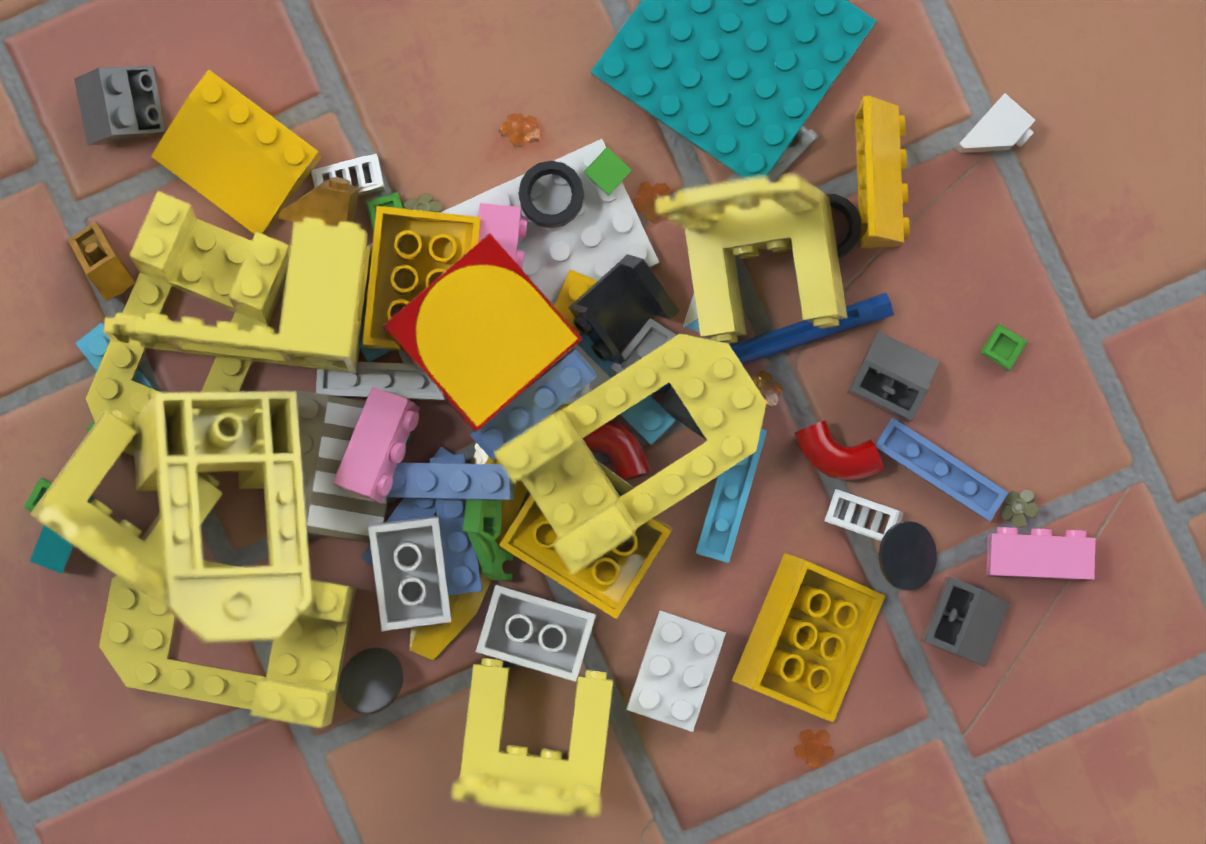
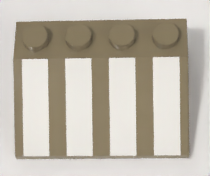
M295 390L306 533L370 543L368 525L385 522L389 497H384L382 503H378L345 491L333 484L366 402Z

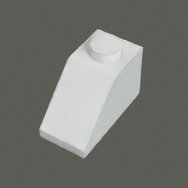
M1004 93L959 143L956 150L960 153L1009 151L1015 143L1021 148L1034 133L1029 127L1036 120Z

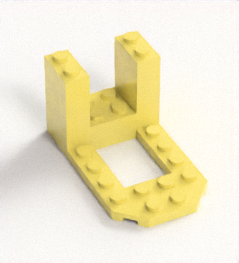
M798 175L780 177L781 182L769 184L768 177L751 178L682 190L675 193L676 200L670 201V197H662L655 200L658 215L668 219V222H675V225H682V228H685L701 337L733 344L738 342L737 336L747 335L735 256H739V258L756 257L760 255L759 250L761 249L772 250L773 253L793 250L803 320L813 323L814 327L824 329L839 326V320L847 319L828 195Z
M157 191L130 254L140 273L122 314L134 315L137 318L145 319L146 313L162 314L172 288H176L234 312L231 323L238 324V330L253 331V326L268 327L286 285L290 247L258 232L255 233L251 241L197 219L190 204ZM129 339V343H122L110 340L86 396V401L95 423L103 412L108 411L112 414L114 410H118L134 421L154 394L161 393L133 381L147 349L140 347V341ZM216 357L201 393L240 392L253 361ZM133 437L122 451L131 456H134Z
M303 218V223L294 222L279 335L274 334L275 329L269 327L253 326V331L238 330V324L230 322H217V327L203 326V320L188 317H182L181 323L168 320L166 315L146 313V319L137 318L134 315L116 313L115 318H105L103 332L112 341L129 343V339L140 341V347L357 374L372 257L371 247L366 246V231L360 230L359 224L351 222H339L338 227L325 226V221L317 218Z
M680 333L563 410L552 414L495 451L494 454L512 482L514 483L521 478L558 535L559 538L553 545L573 574L631 537L639 526L756 452L767 402L729 344ZM670 382L707 441L620 497L582 438Z
M296 391L155 393L132 423V429L136 431L133 436L136 491H159L165 589L168 590L166 594V609L204 643L276 640L311 602ZM238 471L239 489L265 488L270 567L203 569L196 472Z
M114 410L112 414L106 411L98 418L30 515L136 589L161 603L168 590L162 586L165 579L163 578L164 565L160 513L140 539L139 535L142 531L124 519L117 523L109 517L113 511L96 499H93L91 503L87 502L136 433L130 427L133 421L118 410ZM198 472L196 474L200 525L223 494V492L217 489L220 482L206 472Z
M202 560L203 569L243 568ZM117 575L111 581L99 648L126 687L252 710L251 715L322 728L332 724L357 588L310 580L311 602L293 620L278 639L273 640L267 676L265 677L169 659L176 617L166 609V596L159 603Z
M482 658L481 664H473L461 773L459 779L454 783L452 799L465 801L476 799L477 803L561 814H573V811H578L584 815L599 816L600 789L613 680L606 679L607 672L586 670L585 676H578L569 758L562 757L563 751L542 749L541 755L528 753V747L508 744L506 751L500 750L510 668L503 667L504 660Z

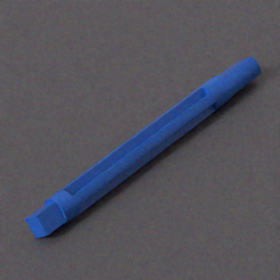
M883 293L846 306L847 319L839 320V326L819 329V327H814L813 323L804 320L730 346L743 365L860 325L863 326L893 316L892 304L887 293ZM667 383L650 394V396L669 390L672 386L671 383Z

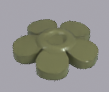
M425 193L418 197V201L413 198L408 199L404 203V209L441 213L442 205L439 201H433L431 194Z
M1028 489L1022 491L1020 495L1016 491L1009 492L1005 498L1009 505L1002 508V518L1006 521L1012 520L1013 525L1017 528L1025 527L1028 522L1026 516L1036 518L1040 511L1039 506L1033 503L1036 498L1035 494Z

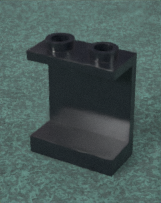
M629 254L568 307L575 317L573 323L576 328L585 336L588 335L594 343L591 346L593 352L602 361L609 360L620 365L625 359L618 350L631 340L650 318L653 320L656 316H660L670 320L679 312V309L645 260Z

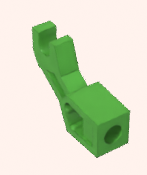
M466 499L463 532L467 533L483 569L482 573L492 580L512 581V573L503 572L502 564L505 560L513 561V554L499 548L495 540L501 534L502 501Z

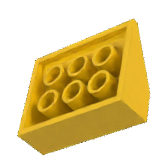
M211 70L206 72L189 94L151 155L153 159L254 235L256 232L261 234L266 232L279 215V212L285 207L311 173V170L314 169L322 158L319 151Z
M863 96L855 111L858 211L861 217L860 248L901 247L904 243V238H909L910 235L909 217H903V204H908V184L902 183L901 170L907 169L906 149H900V136H905L906 133L905 115H899L898 105L872 96Z
M377 206L362 347L402 351L382 328L383 325L478 243L481 217Z
M530 494L499 546L617 619L673 528L658 518L653 517L639 526L631 537L572 574L553 545L559 538Z
M784 553L732 681L834 723L886 595L809 561Z

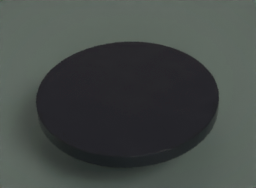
M904 521L893 525L883 536L879 547V565L883 576L893 587L900 590H916L929 581L937 561L936 545L932 535L924 526L916 522Z
M368 648L357 653L346 664L340 677L339 690L344 703L350 709L360 714H374L387 708L397 698L403 685L404 672L401 662L392 652L384 648Z

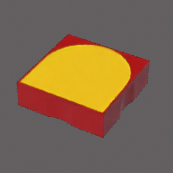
M491 233L485 236L382 327L414 365L422 369L433 381L442 397L473 432H477L582 340L579 334Z

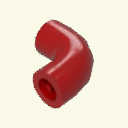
M826 420L794 433L800 449L810 464L830 478L852 481L868 478L884 471L879 452L871 439L855 446H842L833 438Z
M609 421L582 438L591 453L600 452L610 458L615 474L624 481L651 473L647 457L638 438L623 425Z

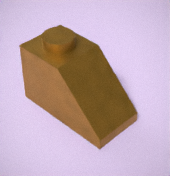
M332 177L281 210L278 219L303 223V218H317L324 220L325 226L338 227L339 222L354 223L360 187L350 185V181L347 179Z
M97 221L67 239L84 272L106 302L115 296L121 295L127 288L135 284L126 265Z

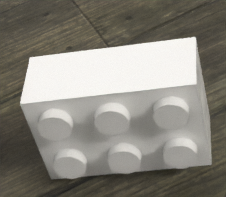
M431 516L369 524L382 631L451 622L438 517Z
M495 585L476 652L576 682L596 614Z
M659 610L626 709L693 732L726 633Z

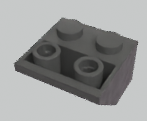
M153 66L97 68L74 79L88 145L117 144L166 132Z
M877 331L847 393L910 423L913 421L930 386L939 361Z
M945 577L920 641L985 667L1010 602L953 577Z

